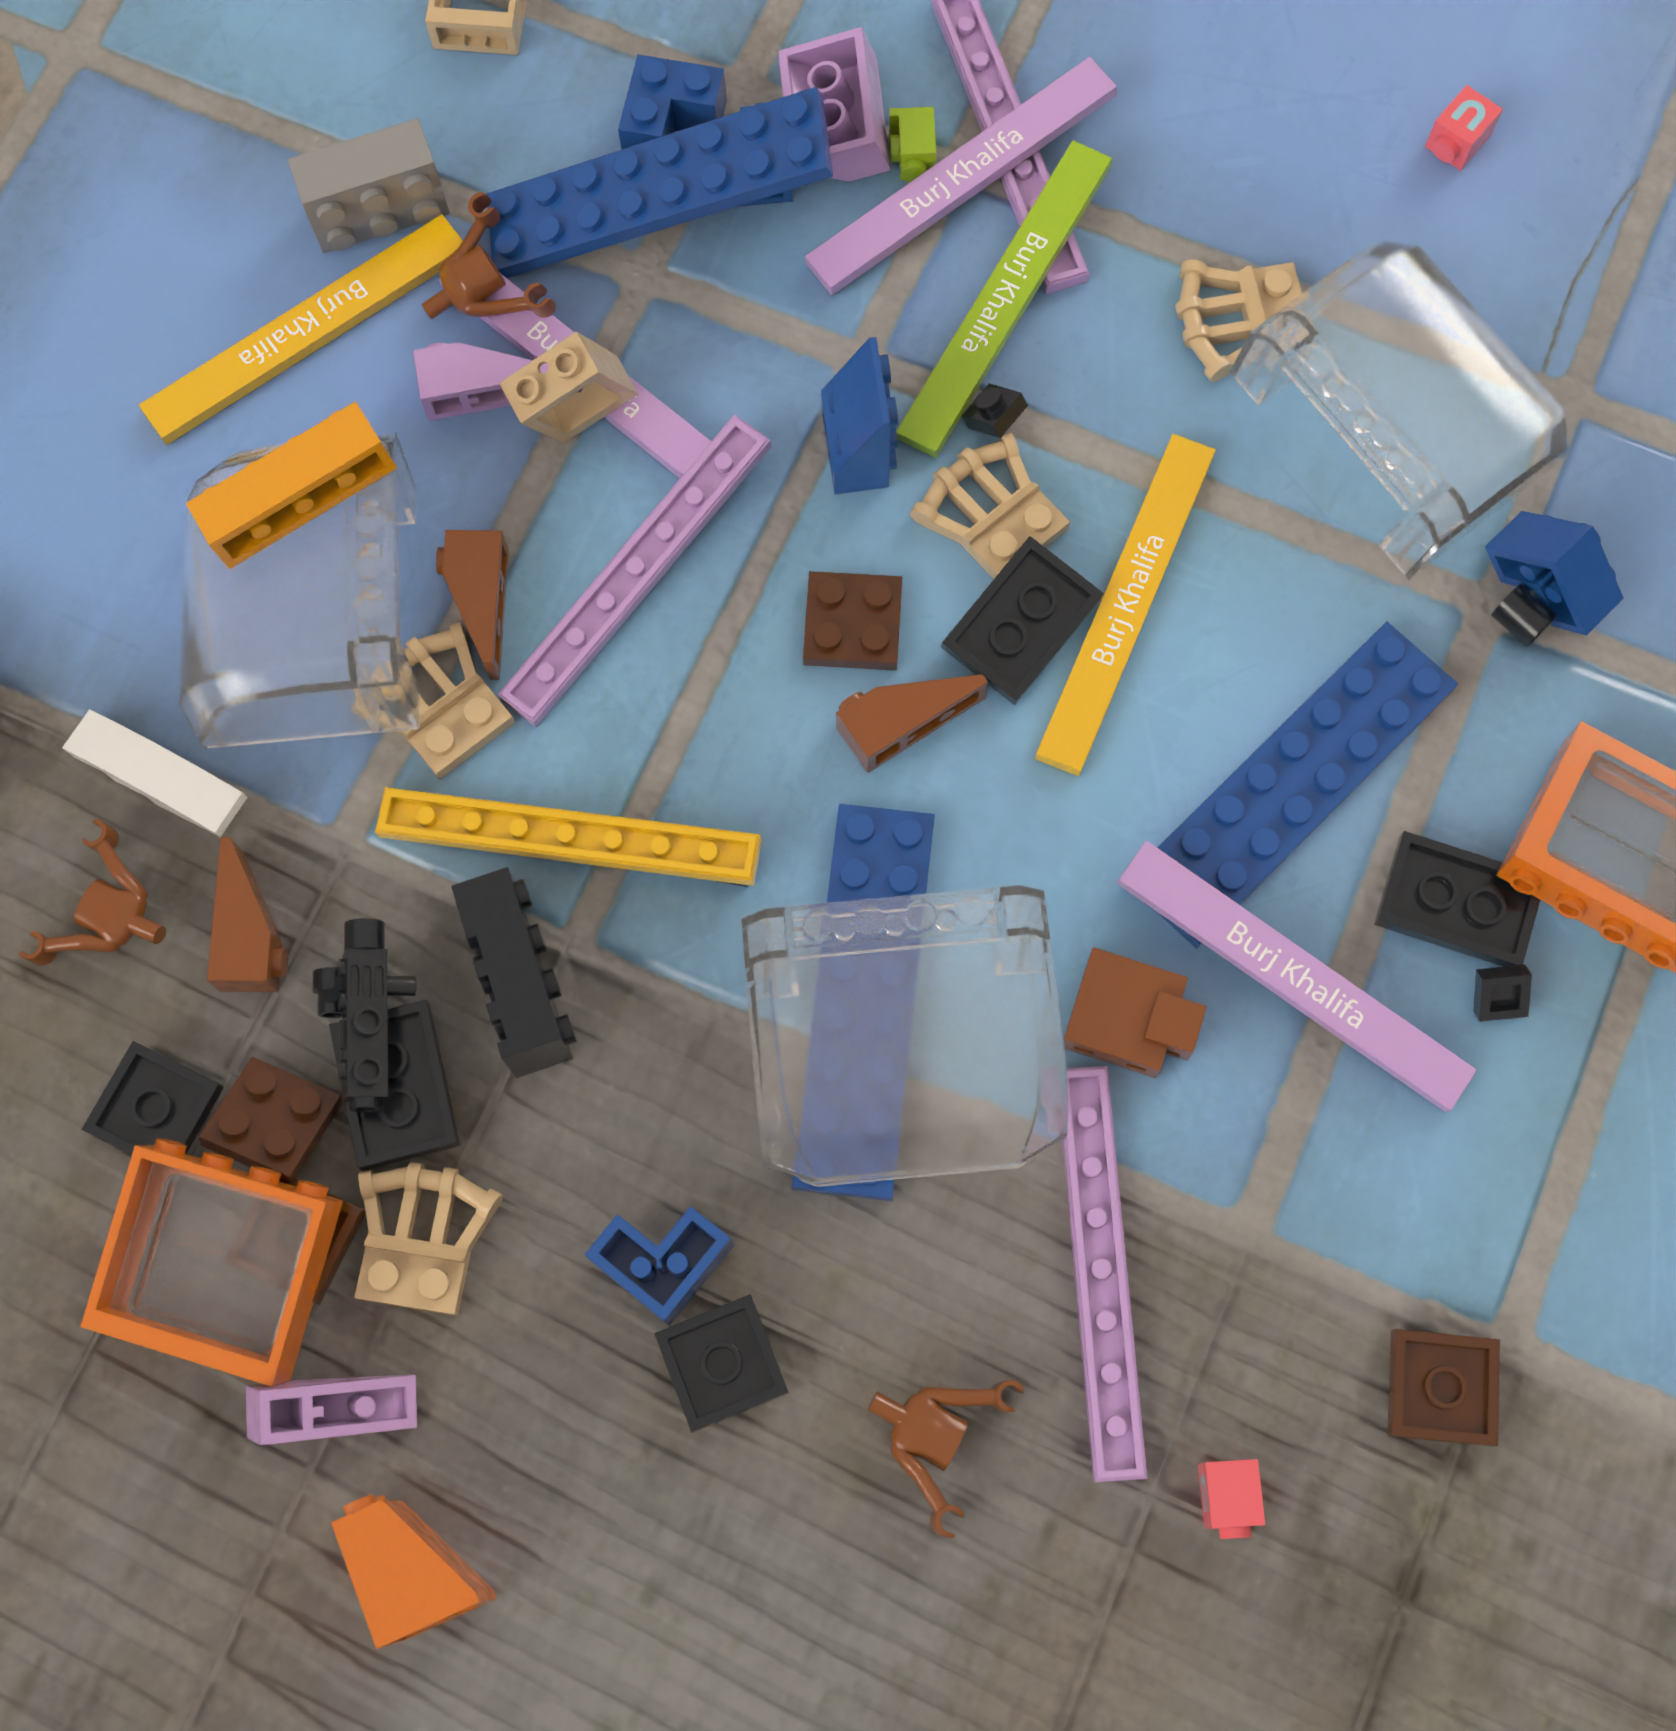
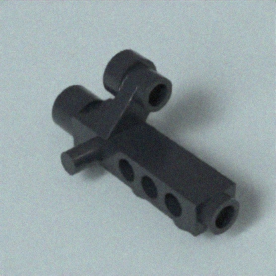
M371 918L346 921L344 923V953L342 959H339L338 967H325L313 971V993L318 994V1016L322 1018H342V1020H339V1050H342V1059H339L338 1079L342 1080V1102H350V1111L362 1113L381 1110V1103L388 1098L387 996H415L417 985L415 976H387L385 923Z

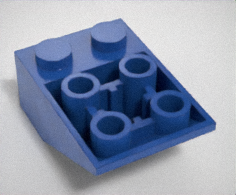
M876 337L868 338L821 390L822 418L834 495L889 487V470L897 469L895 448H898L896 426H898L897 405L895 397H890L889 383H891V371L888 354L879 355Z

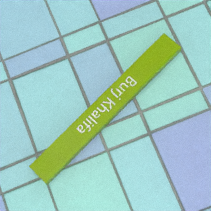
M1072 140L896 431L898 440L937 459L961 419L962 414L967 409L1111 169L1112 157Z

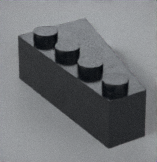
M505 867L452 885V891L466 939L470 948L475 949L477 955L473 957L477 977L486 995L489 994L491 1002L486 1004V1008L499 1040L502 1041L497 1043L503 1062L516 1078H520L572 1060L573 1057L569 1044L577 1042L568 1014L559 1016L554 999L561 997L562 993L553 968L544 971L539 954L546 952L547 947L538 923L529 925L524 909L533 905L524 879L515 881L509 868Z

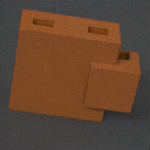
M1093 947L1060 1048L1156 1078L1161 1071L1165 1054L1186 1061L1189 1060L1194 1052L1207 1006L1182 998L1188 977Z

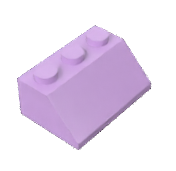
M855 28L779 50L783 97L813 87H817L823 96L833 177L830 178L850 182L890 171L891 166L878 60L863 28Z

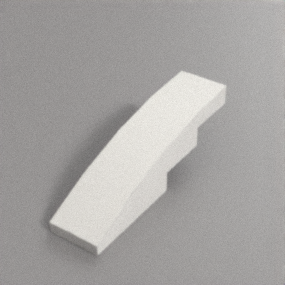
M90 709L62 747L74 758L106 773L114 781L146 796L157 806L219 837L222 836L248 798L243 792L200 767Z

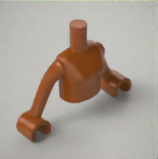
M478 192L470 198L468 209L475 218V221L458 249L442 262L439 268V277L443 290L422 303L423 309L431 319H434L452 305L458 311L474 317L522 311H533L541 318L552 316L555 312L556 304L551 298H545L541 303L537 304L538 300L547 293V289L540 283L529 285L525 290L524 297L485 301L506 285L505 280L481 245L476 247L485 229L496 226L500 220V213L494 207H490L483 212L491 204V198L485 193Z
M100 819L92 821V823L102 829L100 837L92 842L83 838L82 843L99 853L111 875L125 889L115 887L102 879L93 881L86 889L76 908L74 922L76 925L86 928L98 936L77 934L48 938L39 932L32 931L29 935L38 939L39 946L32 954L20 951L19 955L23 959L36 965L44 966L53 961L57 951L87 950L115 952L120 949V946L125 945L133 934L154 944H159L164 939L166 928L143 917L147 906L146 898L148 894L143 885L126 868L114 850L119 841L117 831Z
M1014 1380L1001 1381L995 1384L992 1389L926 1387L920 1389L918 1393L911 1395L904 1405L878 1391L872 1397L867 1410L894 1424L890 1439L892 1443L891 1454L913 1479L932 1507L933 1512L930 1516V1526L938 1536L945 1538L955 1537L954 1534L945 1531L941 1526V1517L945 1512L950 1511L955 1516L964 1518V1513L959 1507L948 1505L926 1468L915 1457L930 1463L941 1471H945L954 1457L968 1426V1421L947 1411L940 1404L951 1406L993 1405L997 1411L1003 1413L1015 1412L1012 1407L1003 1403L1001 1393L1005 1387H1009L1017 1393H1024L1023 1386L1019 1382Z

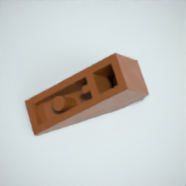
M446 530L444 547H438L436 552L437 573L444 576L490 680H500L509 557L507 543L502 531Z
M983 674L875 687L866 694L856 692L840 704L839 711L836 712V729L864 769L869 773L986 698L988 681Z
M221 837L207 981L220 992H279L280 978H285L288 971L287 950L283 948L281 939L244 852L230 837Z

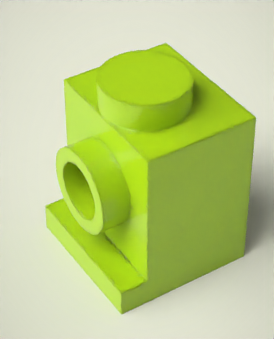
M934 107L889 108L891 162H899L900 180L911 182L936 165Z

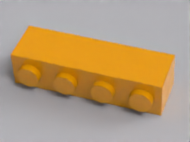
M355 401L342 410L332 413L327 419L302 434L292 437L285 444L257 461L249 463L242 470L217 485L207 488L202 494L188 501L186 505L209 546L230 570L396 470L397 466Z

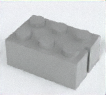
M418 118L287 159L302 205L323 254L334 250H345L353 244L375 237H386L397 230L412 225L426 224L441 214L443 216L450 214L438 173Z

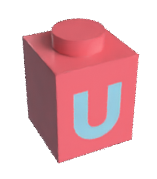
M1466 85L1435 120L1425 147L1432 151L1438 159L1450 163L1461 171L1492 135L1503 109Z
M1258 1459L1198 1464L1204 1529L1219 1528L1220 1539L1252 1537L1251 1526L1265 1525Z

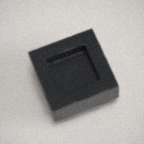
M989 383L962 414V418L969 429L1001 438L1027 408L1028 404L1021 392Z
M1525 964L1476 969L1473 1012L1479 1022L1529 1017L1532 974Z

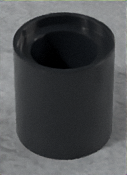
M1519 584L1499 604L1491 616L1528 647L1549 626L1557 614L1522 584Z

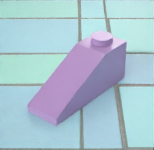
M459 342L451 344L433 343L424 349L413 350L420 399L429 421L511 406L499 383L533 361ZM544 363L541 365V373L548 371V364Z
M416 1375L295 1380L273 1387L265 1384L246 1385L247 1439L259 1445L417 1428Z

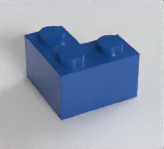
M637 54L618 128L621 150L723 117L727 103L724 68Z
M1521 511L1485 546L1500 582L1513 586L1522 584L1525 588L1535 591L1539 600L1557 614L1550 623L1553 627L1587 636L1624 599L1616 581V573L1610 566L1602 548L1601 538L1591 525Z
M690 1206L658 1246L617 1214L584 1255L670 1326L734 1247V1244L729 1236Z

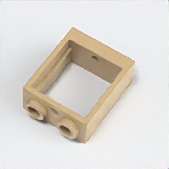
M452 0L428 1L425 23L433 49L509 55L519 54L527 0H510L508 12L451 8Z
M577 331L499 383L521 424L562 443L567 442L638 395L618 356ZM547 363L549 366L548 371L541 373V365Z

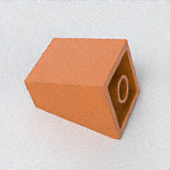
M371 1494L345 1505L343 1509L346 1516L331 1522L376 1649L403 1642L497 1599L493 1588L402 1500H387L385 1495L375 1497L374 1494Z

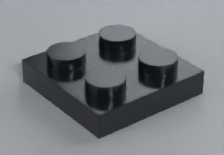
M132 1041L81 1130L132 1155L135 1145H155L156 1138L169 1139L187 1145L185 1152L187 1154L224 1087Z
M751 1294L654 1333L692 1433L789 1393Z

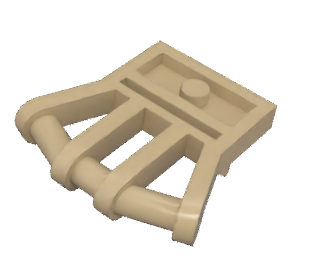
M1186 260L1181 264L1179 276L1183 283L1180 300L1176 303L1175 309L1178 319L1184 322L1185 330L1182 333L1184 344L1187 348H1191L1206 367L1204 374L1210 382H1216L1256 359L1312 350L1315 339L1294 262L1253 269L1252 265H1249L1237 272L1207 267L1205 263L1198 260ZM1200 286L1237 292L1205 299L1199 297ZM1241 311L1244 321L1210 327L1202 322V318ZM1246 339H1249L1250 342L1228 356H1220L1213 347V345Z
M1011 432L1004 434L997 442L975 449L966 447L957 455V461L948 468L941 467L933 473L934 480L922 502H916L910 512L911 518L918 524L960 543L993 579H995L1029 536L1047 548L1068 531L1070 521L1039 490L1040 486L1030 481L1019 455L1016 439ZM1005 459L1017 491L1011 494L983 465ZM968 475L998 505L990 513L987 514L959 485V482ZM945 496L974 524L971 528L937 512Z
M461 621L449 624V630L419 639L414 636L405 642L407 648L390 659L387 656L378 662L380 667L364 692L357 693L351 701L352 706L361 713L402 734L439 780L515 724L513 716L477 674ZM456 647L465 680L455 687L430 655ZM417 663L422 666L445 694L430 706L426 704L403 676L405 672ZM392 683L417 712L418 715L409 721L379 705Z
M410 1162L408 1167L376 1174L373 1169L359 1172L358 1180L360 1192L364 1200L368 1235L364 1242L365 1251L354 1298L362 1301L458 1316L471 1250L498 1209L503 1195L493 1188L488 1191L484 1190L461 1176L459 1170L445 1167L443 1172L425 1169V1165L422 1163ZM404 1188L395 1236L386 1235L379 1193ZM422 1189L439 1192L429 1242L411 1239ZM458 1197L476 1208V1212L455 1246L447 1245L446 1241L455 1198Z

